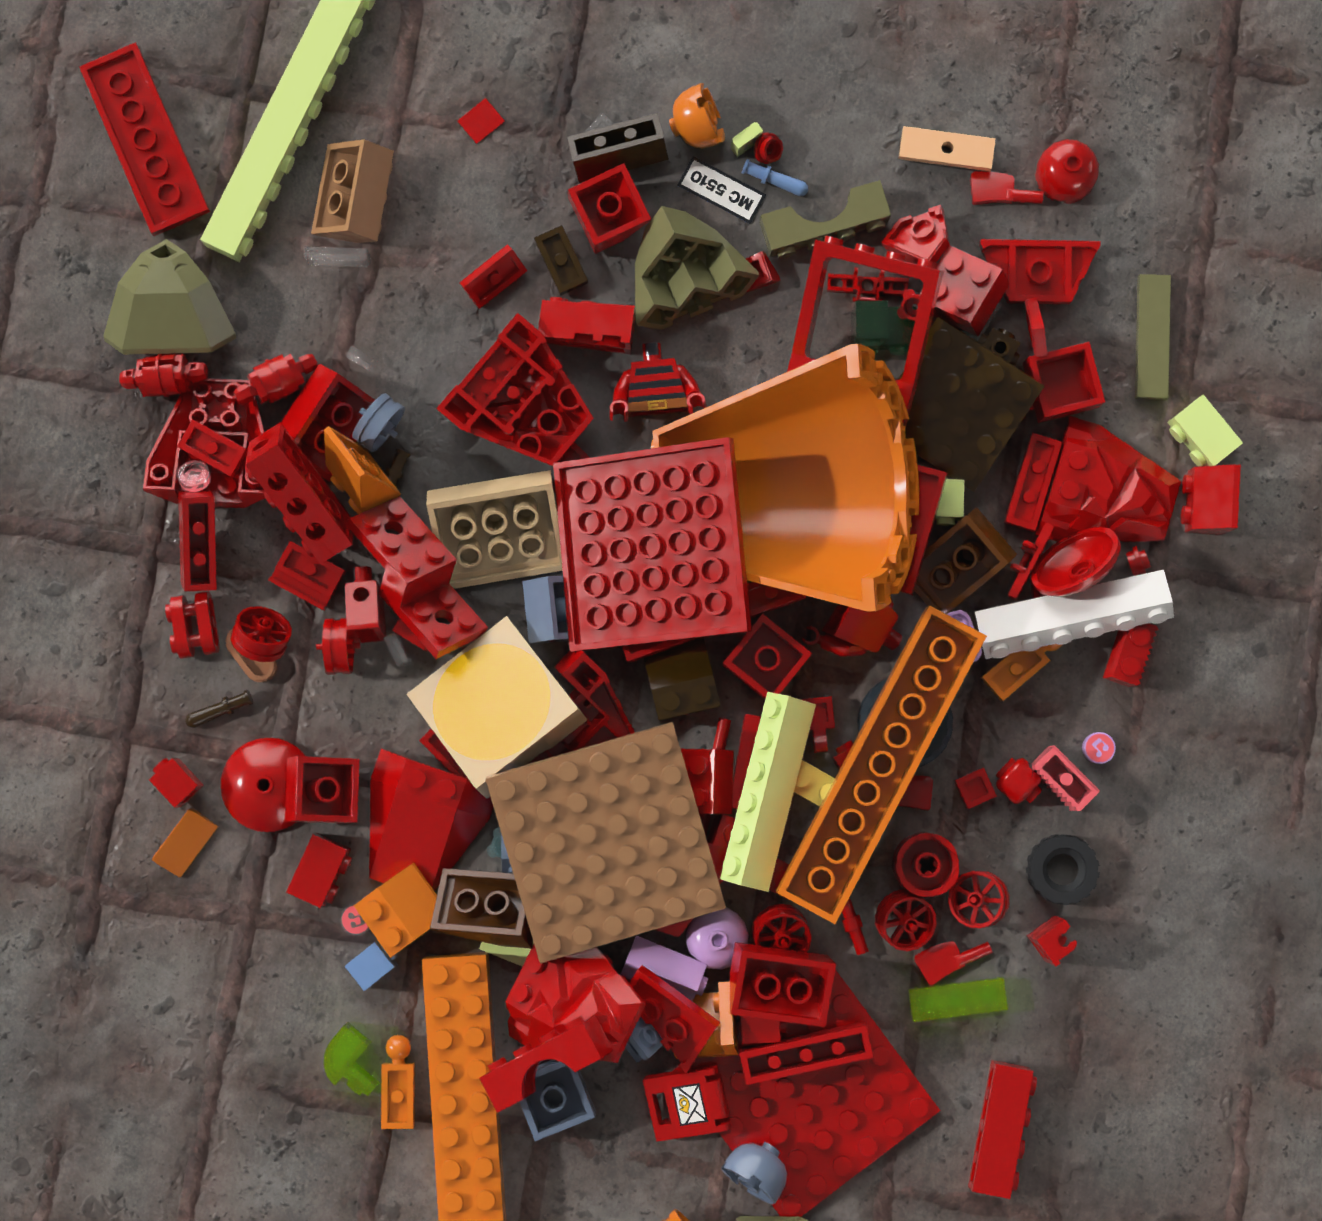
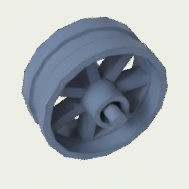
M381 394L367 410L362 407L359 411L362 417L353 431L352 438L364 444L365 448L369 451H376L390 435L393 438L398 435L394 430L405 412V407L398 402H394L388 394Z

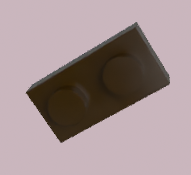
M562 225L534 237L535 243L560 296L588 284V279Z

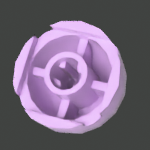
M727 907L693 918L686 930V944L689 954L695 960L706 964L708 969L722 970L731 967L735 942L748 944L749 934L745 922L736 912Z

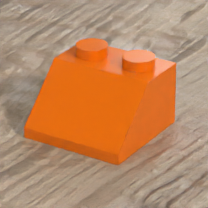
M412 863L353 906L391 958L430 930L437 894L415 863Z

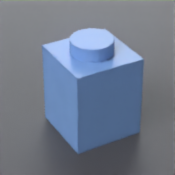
M377 940L346 964L345 968L363 991H365L398 965L394 960L397 954L390 958Z

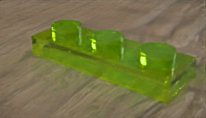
M1003 977L908 989L913 1022L1008 1010Z

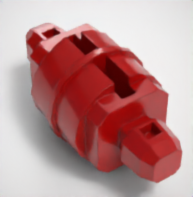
M158 354L157 356L137 359L136 369L122 371L119 376V382L126 389L139 388L143 397H169L170 395L190 392L191 381L193 383L208 378V367L203 362L189 363L185 354Z
M281 354L270 360L265 359L264 363L254 367L253 372L247 375L250 385L247 386L245 383L233 392L239 404H246L254 401L253 397L257 396L261 404L267 401L271 404L282 398L287 399L288 395L299 390L298 386L305 383L302 373L307 375L317 368L318 363L314 355L306 354L298 357L297 362H295L291 354L285 357Z

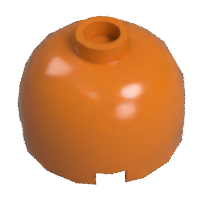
M700 83L686 89L677 97L673 105L674 118L669 119V123L675 137L681 136L688 145L703 149L723 143L725 133L724 128L717 129V118H721L709 89H703L704 84Z

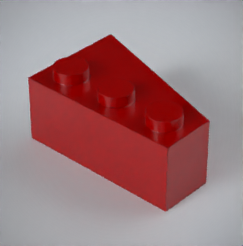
M550 297V300H542L538 330L545 337L547 344L631 355L635 327V305L603 304L592 301L569 302L566 298Z

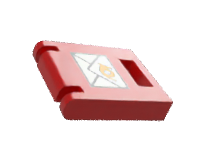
M717 1064L690 1068L686 1074L683 1070L646 1075L644 1077L643 1085L656 1142L724 1132L732 1128L730 1120L717 1122L718 1119L729 1116L722 1078L718 1077L707 1080V1076L719 1073ZM658 1093L665 1094L670 1118L662 1120L657 1098Z

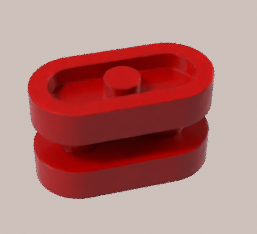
M209 591L196 593L195 603L188 604L185 595L171 597L170 604L165 605L167 621L172 623L174 635H170L172 653H177L180 659L194 657L195 647L199 646L202 647L205 655L219 653V635L211 593ZM196 615L199 634L193 635L191 616Z

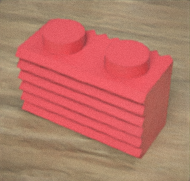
M1055 745L1048 746L1031 763L1032 770H1036L1037 775H1041L1042 784H1047V788H1051V792L1056 793V797H1060V801L1065 802V806H1069L1070 811H1081L1100 792Z

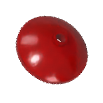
M1094 527L1080 530L1059 540L1045 551L1037 561L1031 574L1033 585L1041 594L1055 597L1080 593L1093 587L1110 572L1119 557L1121 542L1118 536L1111 529Z
M259 738L242 745L230 756L222 772L221 794L227 810L236 821L249 829L260 832L280 831L297 823L285 822L287 758L306 756L297 746L278 738ZM262 779L269 781L270 786L266 791L261 790L259 787Z

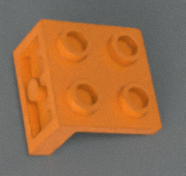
M718 982L719 992L703 993L702 996L696 994L692 1001L721 1022L697 1058L738 1055L737 1015L730 1014V982Z

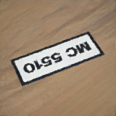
M694 156L677 186L751 224L766 194Z

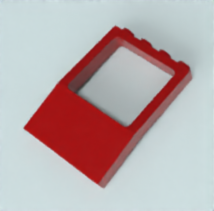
M825 236L824 241L815 240L787 372L816 360L810 355V348L828 263L831 259H839L920 279L923 282V289L904 372L901 379H895L909 416L943 271L936 269L937 263L918 258L917 264L905 262L906 255L887 251L886 257L873 254L875 248L856 243L855 249L844 247V240ZM908 419L902 420L905 429Z

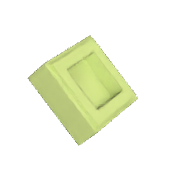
M754 122L732 138L731 150L737 157L755 145L758 137L763 134L759 124Z

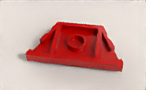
M981 239L979 241V247L986 261L1003 269L1009 281V286L1003 294L1006 302L1009 304H1025L1026 299L1036 297L1038 304H1070L1096 252L1101 246V241Z

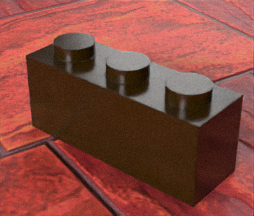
M658 113L567 137L579 183L585 182L623 163L627 170L669 160Z

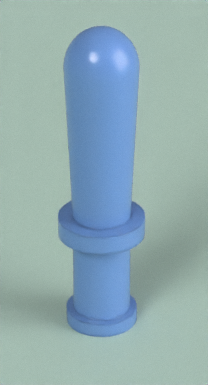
M749 159L746 160L741 172L742 174L746 173L761 179L763 184L768 182L797 196H804L808 192V185L804 181L773 171L771 166H767V168L750 162Z

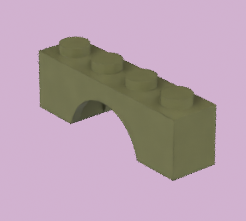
M881 180L851 188L847 206L842 213L832 220L825 222L809 221L802 218L789 206L762 214L759 223L770 257L778 255V258L782 259L796 254V250L808 247V250H813L815 240L824 241L825 236L845 241L855 237V232L865 229H867L868 233L879 231L886 227L885 224L889 222L891 213Z

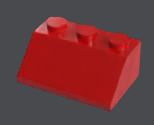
M319 364L281 423L321 477L331 482L330 478L333 475L326 467L324 430L330 426L356 442L352 438V434L362 417L359 411L362 407L367 410L375 399L337 372Z
M735 942L730 968V1014L825 1027L836 963L828 955Z

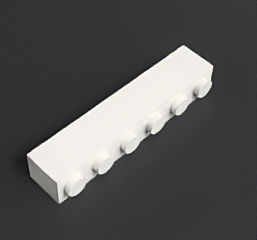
M1164 570L1096 584L1083 592L1068 596L1055 597L1047 595L975 611L979 632L987 636L982 647L985 659L992 657L1003 658L1011 653L1020 651H1035L1042 646L1052 644H1067L1074 639L1083 637L1095 638L1103 633L1115 630L1127 631L1135 626L1147 623H1162L1167 619L1174 618V611Z

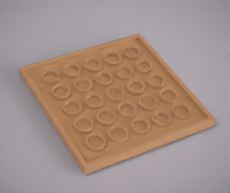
M673 722L485 777L540 964L726 908Z

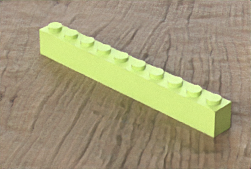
M320 0L200 238L206 247L237 262H240L242 256L246 257L253 246L252 237L256 229H260L267 218L266 209L270 201H275L281 189L279 183L284 173L288 174L292 169L295 161L293 155L297 147H301L305 143L308 136L307 127L311 119H316L322 108V102L320 101L325 91L329 92L332 89L336 79L334 73L339 64L343 65L349 54L348 45L352 37L356 38L359 35L363 26V20L361 19L366 9H372L376 0Z

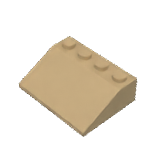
M551 470L427 491L426 505L432 532L457 559L449 583L454 589L563 571L557 503Z

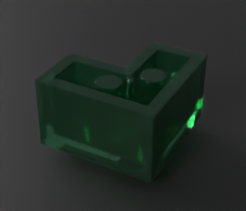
M856 301L851 312V344L865 345L872 349L875 354H878V350H890L892 355L908 354L915 321L900 319L897 314V310L900 307H888V301Z

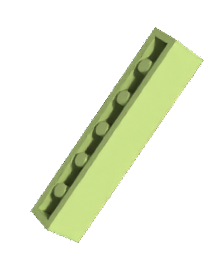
M767 692L730 841L723 862L721 880L769 892L816 704L787 695Z

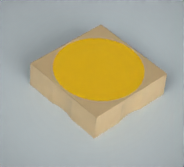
M507 616L406 694L473 786L485 798L490 797L485 780L486 776L527 765L540 753L554 747L587 721L584 714Z

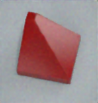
M764 251L746 258L759 273V277L747 292L781 281L779 274Z

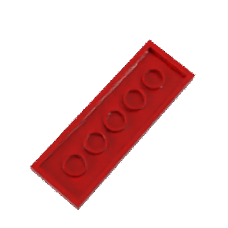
M132 43L79 66L153 236L159 235L211 212L137 43Z

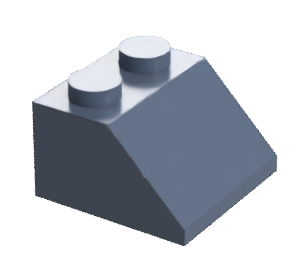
M546 576L522 581L529 644L569 641L563 576Z

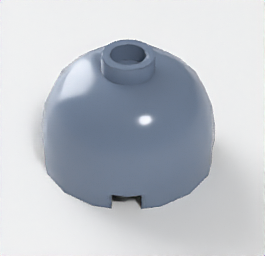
M766 1142L762 1146L754 1143L740 1145L727 1157L721 1168L723 1173L738 1185L740 1182L748 1188V1193L768 1204L773 1205V1203H776L786 1185L787 1171L784 1163L778 1158L780 1152Z

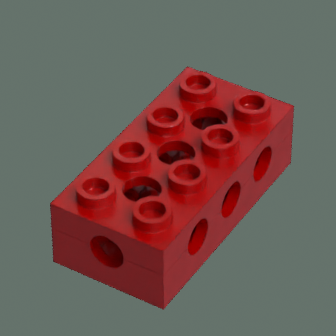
M280 422L251 440L247 451L245 471L252 482H259L265 490L264 496L267 502L273 508L278 507L284 515L283 521L286 527L292 533L296 531L302 539L301 544L310 557L315 556L319 563L322 564L353 545V532L347 527L349 518H351L350 514L283 424Z

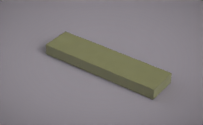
M1139 274L1135 399L1167 400L1169 396L1171 275Z

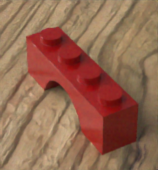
M581 1015L564 1024L567 1030L558 1035L555 1029L538 1038L541 1043L540 1045L532 1048L531 1044L528 1043L512 1052L515 1056L514 1059L507 1062L505 1057H502L487 1065L490 1072L479 1079L496 1112L498 1113L514 1105L536 1091L535 1075L542 1060L552 1059L560 1061L574 1072H577L614 1051L596 1015L585 1021Z

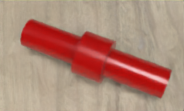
M849 897L842 910L844 919L841 921L845 932L850 934L856 954L861 955L869 952L861 930V927H863L860 915L855 913Z

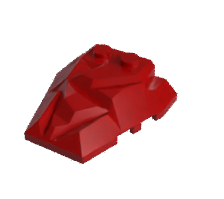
M519 313L513 317L497 336L496 342L462 382L456 385L436 408L460 430L550 466L559 461L594 419L575 386L571 384L562 369L563 367L559 360L556 359L549 348L543 334Z
M1069 416L1062 438V453L1048 501L1043 505L1035 536H1039L1047 522L1055 527L1049 539L1055 542L1080 530L1094 527L1111 529L1116 533L1119 540L1123 542L1164 541L1181 480L1101 425Z
M534 944L505 1001L506 1008L511 1014L507 1021L509 1036L523 1045L530 1043L532 1048L541 1044L538 1038L555 1029L558 1035L566 1031L567 1029L564 1024L582 1015L585 1021L596 1015L614 1050L598 1061L618 1063L646 1003L627 979L616 972L611 965L613 962L608 955L602 954L597 947L540 964Z

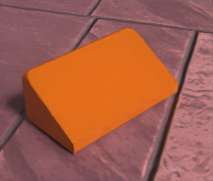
M189 808L151 860L181 878L219 826L196 809Z

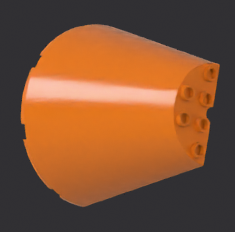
M861 344L845 346L652 431L653 440L651 442L652 449L725 437L734 438L747 580L867 612L885 608L891 603L890 594H898L910 569L917 534L910 535V527H912L911 515H919V478L914 438L906 439L905 426H903L902 420L909 419L908 412L891 371L883 360H874L875 352L869 347Z

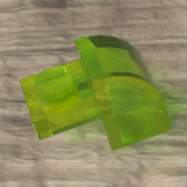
M349 1022L343 1025L329 1042L324 1054V1069L333 1085H336L345 1077L348 1080L346 1084L352 1091L358 1095L364 1093L366 1096H369L380 1082L356 1061L372 1041Z

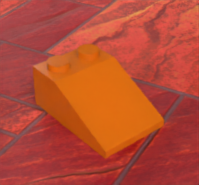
M330 426L324 430L326 467L333 475L330 480L341 492L346 491L350 497L348 503L357 514L401 495L366 448Z

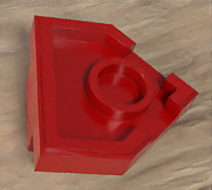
M938 205L929 208V212L915 217L909 215L898 219L881 242L883 247L891 252L906 255L905 262L917 264L919 258L936 263L950 245L942 206Z

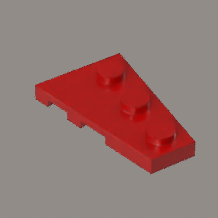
M642 965L629 982L646 1003L641 1017L646 1024H651L662 1038L660 1042L667 1051L669 1049L672 1050L680 1061V1068L686 1074L721 1022Z

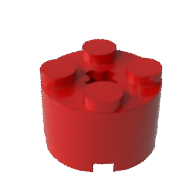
M917 832L904 838L896 847L892 859V870L898 883L907 891L920 897H934L947 892L955 884L959 875V859L955 847L944 837L928 832ZM930 857L929 863L933 866L930 871L924 869L921 872L920 859H928Z

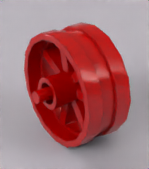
M261 606L248 607L237 615L230 640L233 647L244 657L258 662H273L284 655L291 638L292 628L289 621L273 609Z
M326 618L323 624L322 644H316V650H322L325 672L327 675H335L337 673L352 674L355 649H361V642L355 643V638H352L347 632L346 618H341L340 620Z
M971 871L958 877L955 884L950 888L948 904L952 915L959 923L969 928L980 929L996 925L1005 917L1009 908L1010 895L1007 886L997 875L988 871ZM978 876H984L991 880L983 891L980 889ZM971 877L974 892L961 886L965 880ZM995 885L998 887L1001 898H990L988 894ZM958 891L968 896L967 902L958 905ZM989 903H1000L996 916L989 909ZM969 906L973 907L971 919L968 920L960 910ZM980 907L990 921L976 923Z
M906 889L897 890L885 896L878 905L875 914V926L880 936L895 949L906 952L917 950L927 944L933 936L937 925L936 913L932 905L923 897L917 896ZM912 900L922 903L911 911ZM902 902H904V907H903V908H902V907L897 908V909L895 908L897 905H899V904H901ZM893 911V919L887 920L889 914ZM925 912L924 921L915 919L920 914ZM897 926L892 936L889 937L886 928ZM905 930L908 939L899 940Z
M776 904L765 908L757 915L752 926V936L755 945L761 946L759 942L773 940L769 947L789 950L791 943L794 942L798 943V945L791 950L807 952L810 948L812 937L806 918L799 909L791 905ZM781 917L780 921L771 922V920ZM787 917L797 920L788 927L786 925ZM765 925L772 930L770 933L759 934ZM804 927L803 937L791 934Z

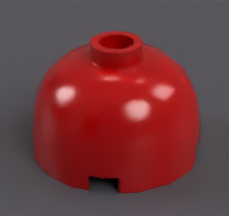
M1064 139L1053 143L1042 153L1037 163L1035 178L1039 189L1044 192L1047 198L1071 204L1082 200L1092 191L1098 179L1099 163L1096 154L1087 144L1079 140Z

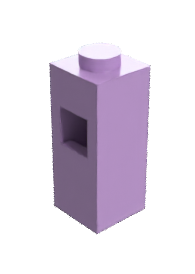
M639 936L635 937L620 974L631 980L636 971L643 965L691 1001H693L696 994L702 996L708 978L703 976L707 967L706 964Z

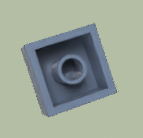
M551 1060L538 1066L535 1075L536 1091L519 1101L534 1141L595 1118L596 1115L594 1104L581 1071L574 1072L570 1067L557 1060Z

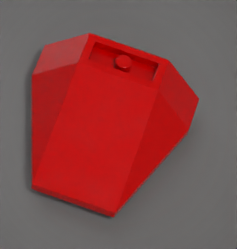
M206 378L203 381L193 383L191 381L190 392H184L179 396L147 458L143 490L145 492L179 505L178 491H189L181 485V477L188 470L198 468L205 470L209 475L208 484L198 491L210 490L214 495L215 507L245 508L265 499V490L259 482H252L245 471L246 457L235 478L177 447L191 420L194 419L248 449L249 442L264 433L256 396L253 397L254 401L239 404L233 392L245 383L247 386L250 385L249 380ZM190 474L187 480V484H192L193 481L189 479L191 476L198 477L195 485L200 486L202 483L198 480L201 474Z

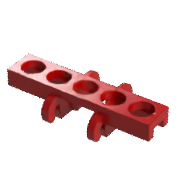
M854 267L853 275L828 273L827 292L856 294V297H853L852 302H856V307H859L860 303L875 304V308L878 309L879 303H882L879 295L903 297L904 291L908 290L909 278L884 277L885 271L880 270L879 277L858 276V267ZM833 279H840L843 285L842 287L831 286V281ZM853 280V287H847L846 282ZM865 280L871 281L873 289L865 291L862 288V282ZM884 282L888 283V290L884 289ZM902 283L904 291L893 290V284ZM860 294L875 295V297H860Z
M1045 523L1035 544L1028 540L1023 541L1021 550L1025 554L1019 565L1013 563L1010 566V570L1016 572L1018 576L1008 593V597L1017 601L1055 529L1053 525ZM1032 556L1033 558L1031 559V561H1030V563H1029V565H1028V567H1027V569H1026L1025 566H1026V564H1027L1029 558Z

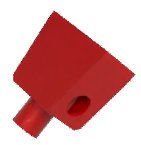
M371 567L353 568L354 582L345 584L347 632L352 638H355V643L387 641L383 598L379 595L380 586L376 580H373Z

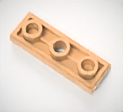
M903 126L898 159L990 172L992 169L995 138ZM944 146L949 147L951 153H944L941 148Z

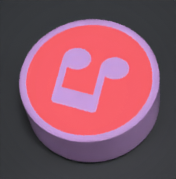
M1095 732L1088 735L1082 744L1085 758L1095 764H1103L1110 761L1116 750L1112 737L1103 732Z

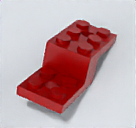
M400 496L349 518L347 527L385 569L379 595L435 659L478 639L487 631L488 626L449 584L457 559ZM393 529L397 531L400 535L387 533L385 530ZM436 618H445L450 624L438 623Z

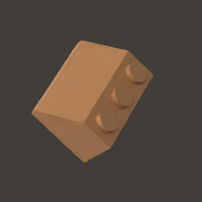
M365 139L327 144L311 231L312 235L356 243L378 241L382 227L383 208L387 200L386 192L389 175L392 171L393 150Z

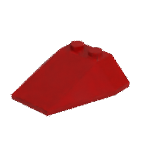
M381 749L370 784L369 878L385 883L406 867L415 863L435 891L440 884L443 868L452 869L489 821L494 808L491 797L485 798L467 778Z

